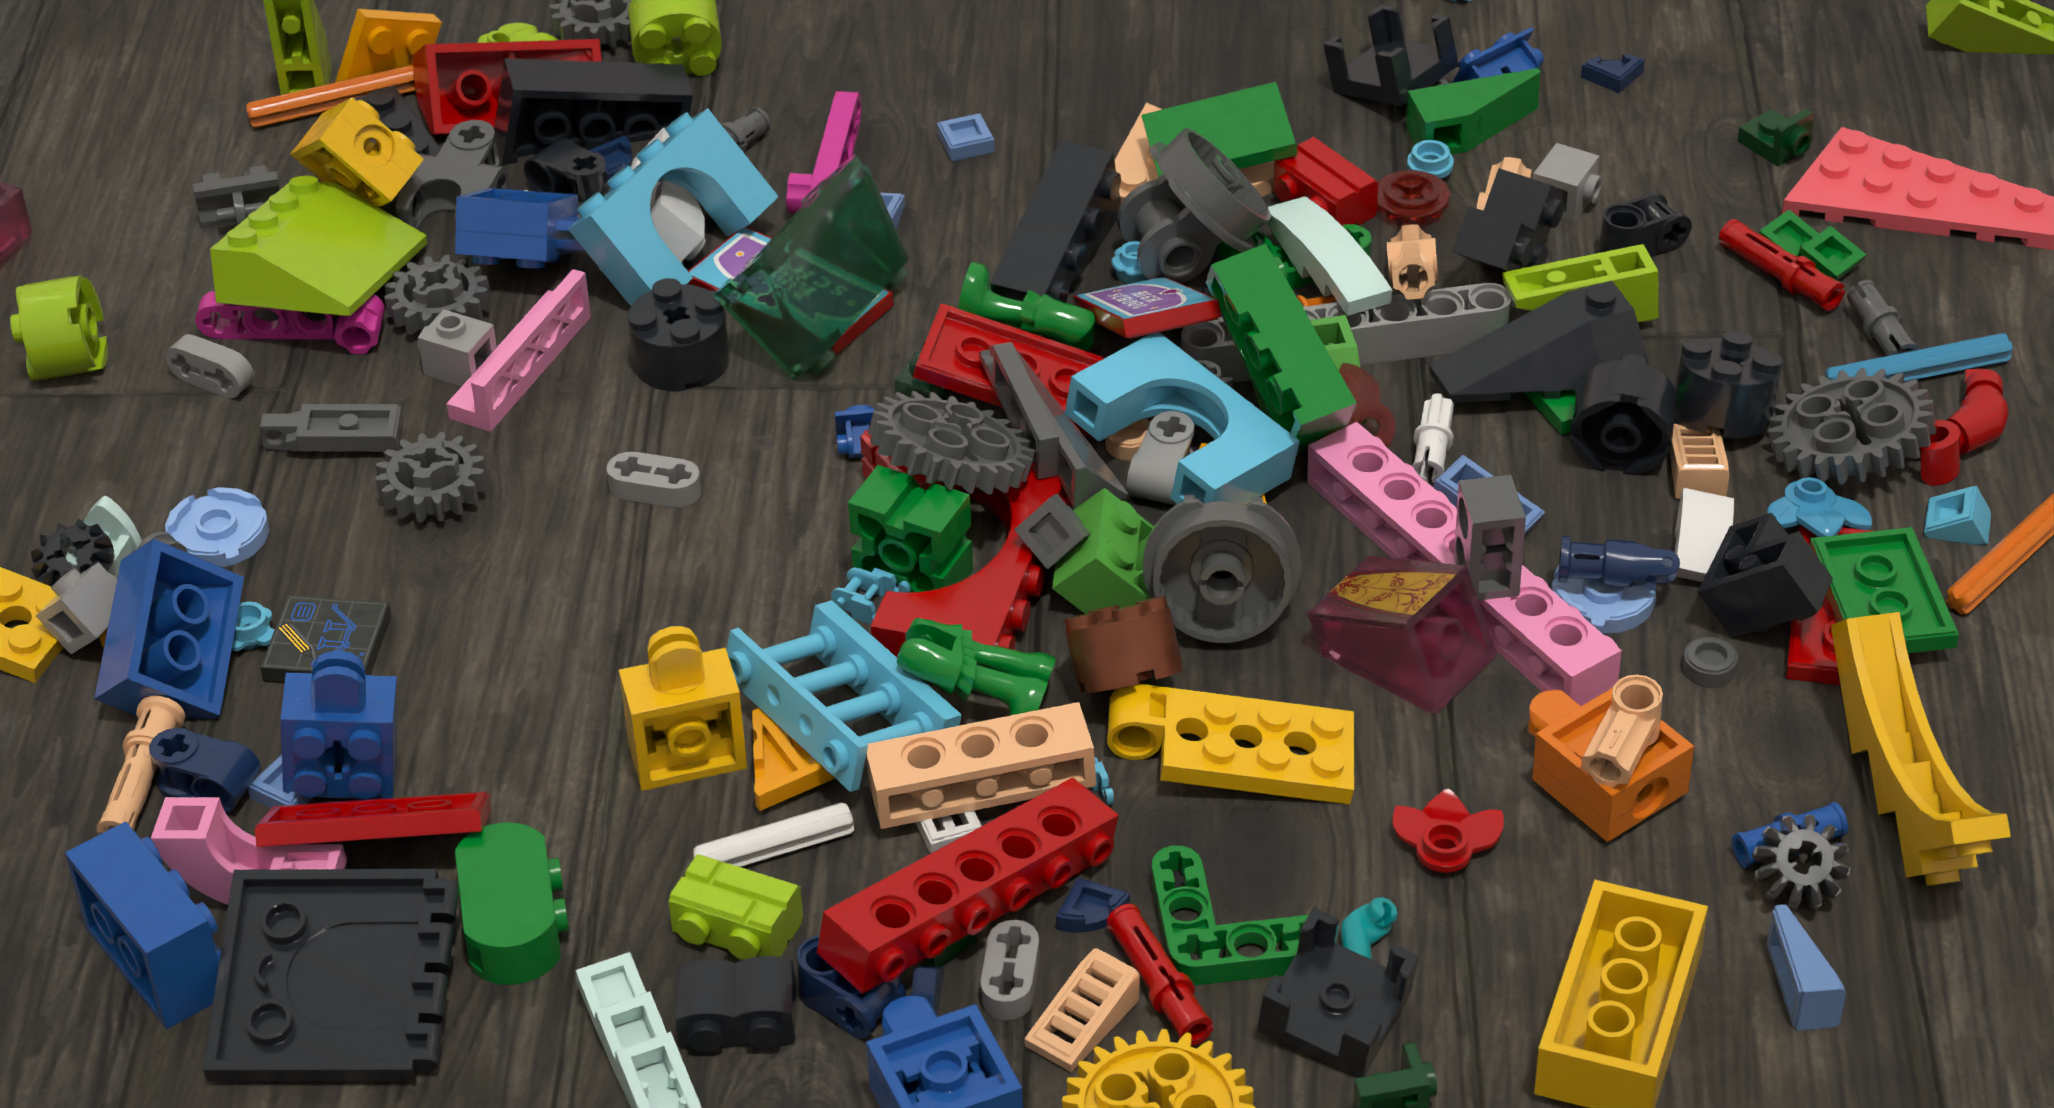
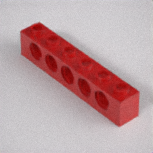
M1072 777L823 911L817 954L862 994L883 982H891L904 970L925 958L936 957L947 946L968 934L974 935L979 933L993 920L1010 911L1020 910L1029 900L1051 888L1061 887L1070 877L1090 866L1102 864L1113 851V839L1119 815Z

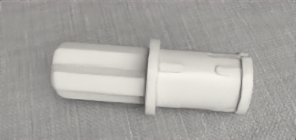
M1439 393L1433 394L1430 400L1424 402L1421 425L1415 429L1413 438L1417 448L1412 467L1427 483L1431 467H1434L1432 474L1433 483L1444 473L1446 451L1453 445L1454 435L1450 427L1454 404L1451 399L1443 398L1442 394Z

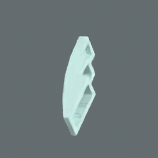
M1307 197L1268 207L1271 219L1266 223L1302 278L1311 276L1324 297L1334 295L1347 316L1391 303L1393 291L1391 286L1361 246L1327 211Z
M630 952L575 970V980L630 1107L702 1108L672 1033L666 1032L651 992L646 993Z

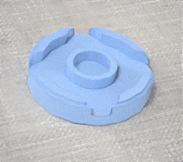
M213 488L207 490L208 496L200 497L196 500L194 495L189 496L170 511L165 523L166 532L176 541L183 544L189 554L219 567L236 565L252 557L265 544L270 531L266 511L262 508L261 501L255 495L237 488Z
M1559 565L1554 573L1551 590L1567 604L1577 608L1582 616L1601 633H1620L1638 627L1650 617L1656 603V583H1646L1630 588L1603 586L1601 580L1569 578L1566 583L1558 582Z

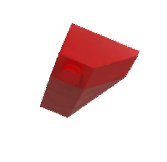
M600 39L425 44L412 56L417 102L432 136L449 135L454 126L469 120L485 121L494 127L504 59L602 62Z

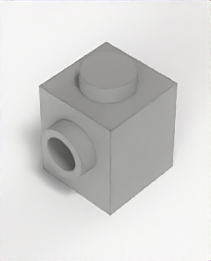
M1556 143L1534 172L1533 179L1550 184L1564 192L1562 197L1564 211L1561 220L1574 224L1589 202L1595 203L1601 193L1603 177L1598 175L1600 156Z
M445 309L429 326H426L421 331L418 337V351L421 354L424 375L461 387L497 348L493 324Z
M99 562L81 574L76 568H73L51 587L56 596L36 617L70 654H73L95 640L108 627L117 578L108 573Z

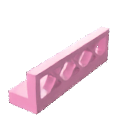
M572 269L554 291L548 290L447 402L449 419L489 432L495 428L591 318L585 272Z

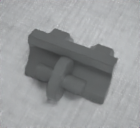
M266 165L249 167L244 173L245 176L226 179V176L219 172L202 175L200 183L193 184L201 229L231 224L239 225L250 213L257 210L269 200L270 196L280 190L277 171L270 172Z

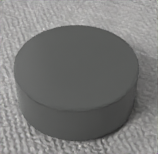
M1702 637L1695 639L1685 648L1683 672L1691 682L1710 688L1724 686L1730 683L1736 675L1737 651L1730 643L1719 638Z

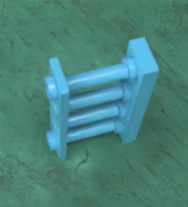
M832 600L815 605L809 635L764 649L759 647L740 628L730 630L726 651L738 689L850 792L858 790L860 787L869 743L960 725L962 714L922 679L901 669L897 665V657ZM815 655L827 668L794 678L781 665ZM845 684L859 695V697L827 707L813 696V694ZM880 713L893 726L858 736L845 724Z

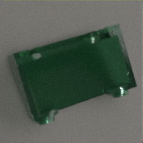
M856 154L813 187L801 200L802 207L764 248L746 262V266L732 279H728L713 295L793 380L809 368L815 374L823 369L836 355L831 347L884 287L890 291L909 272L904 267L909 260V256L869 168Z

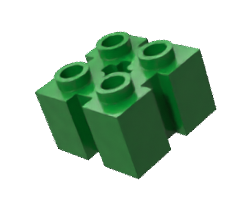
M877 465L848 501L850 533L860 536L851 548L853 568L856 567L869 572L877 568L894 574L897 580L896 584L899 585L902 581L909 583L910 593L944 588L968 578L973 572L972 541L968 540L965 536V533L971 526L970 494L954 489L949 490L947 487L932 483L925 490L920 488L914 476Z

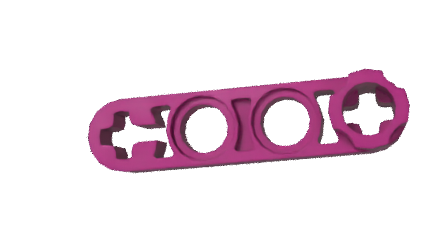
M836 91L813 174L790 173L786 207L787 212H790V214L836 217L861 123L862 100L860 92Z
M212 291L201 298L195 316V323L204 335L215 339H335L338 345L345 347L351 354L360 355L367 354L372 346L378 344L385 306L382 300L373 294L351 316L339 315V318L336 319V315L325 314V320L311 321L301 311L264 308L275 312L279 317L275 321H264L254 313L255 310L264 307L216 303L215 291Z

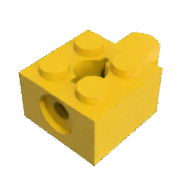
M353 97L322 113L290 153L294 159L321 182L336 183L377 207L391 202L424 160L414 151L416 147L408 137L397 131L392 132L379 120V113L371 105L362 100H355Z
M672 626L659 630L649 639V664L619 670L628 744L641 791L748 769L740 692L726 648L702 652L699 641L690 628Z

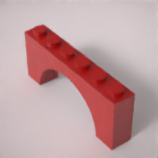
M1031 466L1026 482L1022 481L1020 488L1010 486L1007 493L994 488L992 494H987L980 488L975 487L972 494L968 493L962 486L957 485V491L970 494V499L991 510L1003 522L1009 532L1003 547L980 571L953 585L924 592L886 591L871 623V635L898 658L900 647L906 641V631L910 623L915 618H923L950 625L962 624V629L972 630V639L979 643L1015 650L1017 631L1024 632L1028 625L1030 600L1032 596L1038 597L1041 594L1045 578V566L1014 529L1055 494H1058L1066 505L1070 506L1073 510V506L1058 476L1038 479Z

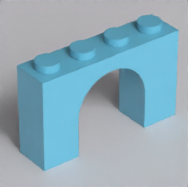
M709 109L704 110L693 118L686 112L673 121L665 129L669 137L663 143L657 138L636 155L641 163L633 170L627 165L610 178L607 184L611 190L604 196L598 192L586 200L577 209L581 217L568 228L630 306L642 295L651 291L653 284L658 280L672 278L686 285L693 279L661 239L653 224L650 200L657 181L671 182L688 190L704 207L726 236L751 224L779 197Z
M1159 332L1149 334L1071 376L1065 414L1099 442L1138 420L1157 416L1167 411H1178L1188 415L1194 424L1206 430L1213 437V442L1178 461L1170 498L1177 504L1184 501V494L1195 495V499H1199L1202 503L1228 501L1246 505L1251 502L1252 497H1259L1291 478L1300 441Z

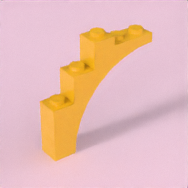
M1900 613L1849 618L1831 625L1851 751L1852 754L1868 752L1878 815L1895 813L1906 878L1925 875L1926 886L1961 881L1959 870L1978 867L1976 854L1993 852L1991 841L2011 837L2007 814L1991 813L1977 804L1960 786L1944 760L1930 729L1917 691L1907 653Z

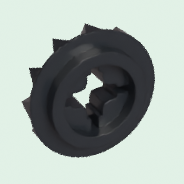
M80 519L74 525L68 527L58 523L56 532L50 536L40 534V546L30 551L33 561L31 570L38 582L51 587L73 568H76L81 574L99 562L108 572L114 560V547L109 536L101 529L98 523L89 526ZM70 546L74 547L77 551L76 563L78 566L73 567L71 562H68L66 559L65 550Z

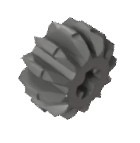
M1809 814L1804 818L1800 830L1790 815L1784 816L1781 819V832L1775 828L1766 827L1761 837L1767 846H1757L1752 852L1753 859L1766 864L1755 871L1753 874L1754 880L1756 882L1772 880L1774 884L1766 893V898L1773 901L1782 891L1787 893L1786 905L1791 911H1795L1798 908L1802 896L1811 910H1817L1821 907V893L1826 897L1835 899L1841 892V889L1834 879H1846L1850 874V867L1835 861L1848 853V845L1845 843L1830 845L1828 841L1835 834L1836 828L1830 824L1823 829L1821 834L1815 832L1816 819L1815 816ZM1797 852L1808 856L1805 861L1806 864L1812 862L1814 865L1810 866L1805 874L1794 870L1797 862L1790 864L1788 861Z

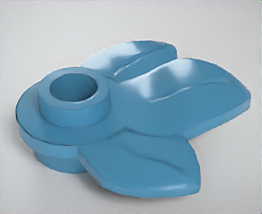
M1802 478L1788 484L1785 488L1784 496L1772 502L1767 510V514L1772 512L1783 528L1801 524L1818 537L1835 536L1840 532L1843 525L1862 530H1870L1872 526V517L1863 505L1851 499L1835 495L1832 489L1816 478Z

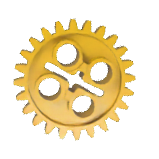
M1162 1029L1157 1041L1149 1042L1142 1030L1137 1031L1136 1044L1130 1046L1119 1036L1114 1037V1052L1112 1053L1098 1046L1095 1047L1094 1064L1081 1060L1077 1063L1078 1078L1071 1077L1067 1079V1096L1062 1097V1108H1255L1253 1106V1087L1245 1086L1246 1072L1244 1069L1232 1070L1231 1054L1226 1053L1213 1058V1042L1207 1041L1199 1048L1191 1047V1033L1187 1032L1178 1043L1170 1042L1167 1029Z

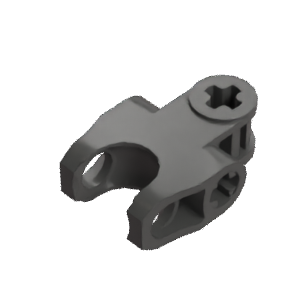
M481 120L461 122L450 131L437 156L419 154L424 160L398 193L396 202L397 218L415 229L420 227L428 216L441 211H454L456 220L457 196L486 188L509 189L508 170L500 166L499 158L494 151L496 136L493 126Z

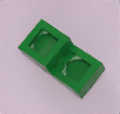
M1787 210L1759 230V234L1797 257L1805 256L1815 263L1816 269L1836 281L1863 262L1867 255L1831 225L1821 233H1818L1791 210Z

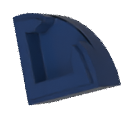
M1622 54V60L1601 61V56H1598L1582 64L1581 78L1620 93L1644 72L1645 59Z
M626 136L589 150L599 153L604 157L606 170L603 173V179L606 184L617 172L627 165L631 167L633 163L631 143Z
M1077 878L1056 916V930L1081 933L1107 927L1106 921L1109 914L1121 905L1130 904V893Z
M922 965L917 967L913 973L912 996L926 998L933 1006L936 1014H938L944 966Z

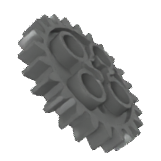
M1860 368L1854 377H1848L1846 372L1842 370L1839 371L1836 380L1830 381L1822 375L1819 376L1818 386L1801 384V395L1787 393L1785 395L1787 404L1775 406L1776 416L1770 418V429H1768L1771 448L1775 453L1777 463L1784 462L1787 472L1798 469L1801 479L1816 473L1817 479L1823 482L1830 476H1837V481L1840 485L1844 484L1848 477L1856 475L1860 482H1865L1867 473L1873 471L1877 475L1885 477V467L1891 465L1899 469L1905 468L1903 457L1918 459L1920 457L1919 447H1929L1931 445L1930 435L1936 434V417L1933 400L1929 399L1928 390L1919 389L1916 379L1904 382L1903 373H1898L1887 379L1885 369H1880L1873 376H1867L1865 368Z
M916 391L911 392L910 398L899 392L895 393L894 399L886 396L883 397L882 403H876L868 429V434L872 436L870 443L879 446V455L892 456L891 465H906L909 467L908 475L921 473L926 477V482L929 484L935 481L941 482L949 490H952L955 485H960L968 493L972 494L975 487L980 488L987 494H992L994 488L1004 493L1008 492L1010 486L1020 488L1021 482H1026L1035 450L1030 448L1031 440L1022 438L1023 431L1021 429L1009 428L1010 420L993 418L994 411L985 410L981 412L976 408L975 403H960L954 396H950L948 401L941 400L933 392H930L929 398H924Z

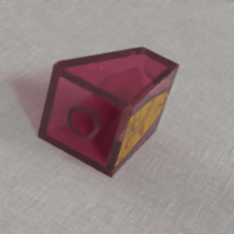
M1368 556L1307 612L1324 658L1429 713L1437 714L1497 655L1466 565Z

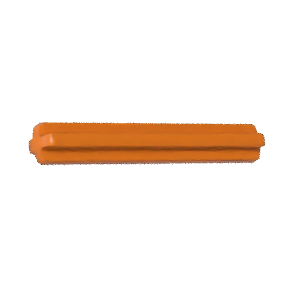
M413 65L249 102L246 105L249 123L252 128H260L321 114L351 97L357 98L369 94L373 90L385 89L391 86H395L401 95L416 92Z
M2054 493L1947 590L1948 598L1945 600V603L1949 609H1955L1960 615L1971 612L2054 535Z

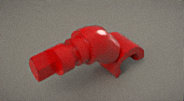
M1966 369V398L1962 401L1960 409L1946 420H1936V434L1930 435L1931 445L1929 447H1919L1921 478L1924 483L1935 486L1952 481L1958 476L1960 471V454H1966L1990 444L2001 436L2007 424L2009 409L2006 400L2002 397L2003 382L1998 373L1987 369Z

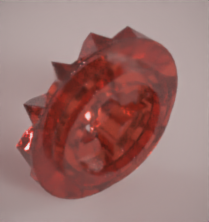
M1418 170L1397 171L1383 177L1379 181L1377 210L1386 212L1387 219L1389 220L1403 219L1405 225L1410 220H1417L1425 224L1428 217L1440 218L1443 209L1449 207V188L1442 179L1428 172Z

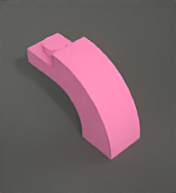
M165 797L151 836V840L158 849L162 860L171 870H177L183 880L199 892L227 905L229 903L234 870L345 869L347 862L342 844H295L256 847L255 837L243 831L231 821L222 807L220 798Z

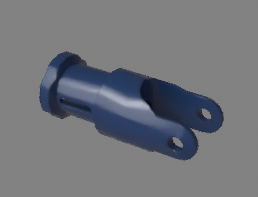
M1561 536L1558 582L1566 583L1569 578L1601 580L1603 586L1627 588L1641 586L1646 583L1667 584L1676 578L1680 566V558L1671 550L1652 549L1647 545L1634 541L1606 539L1604 544L1572 542L1569 536Z

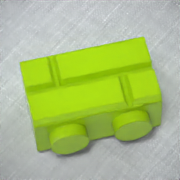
M700 854L695 856L685 871V877L680 878L670 893L669 898L673 932L678 933L681 938L692 944L699 945L707 942L728 949L741 960L762 956L781 957L787 948L788 940H792L803 919L800 886Z

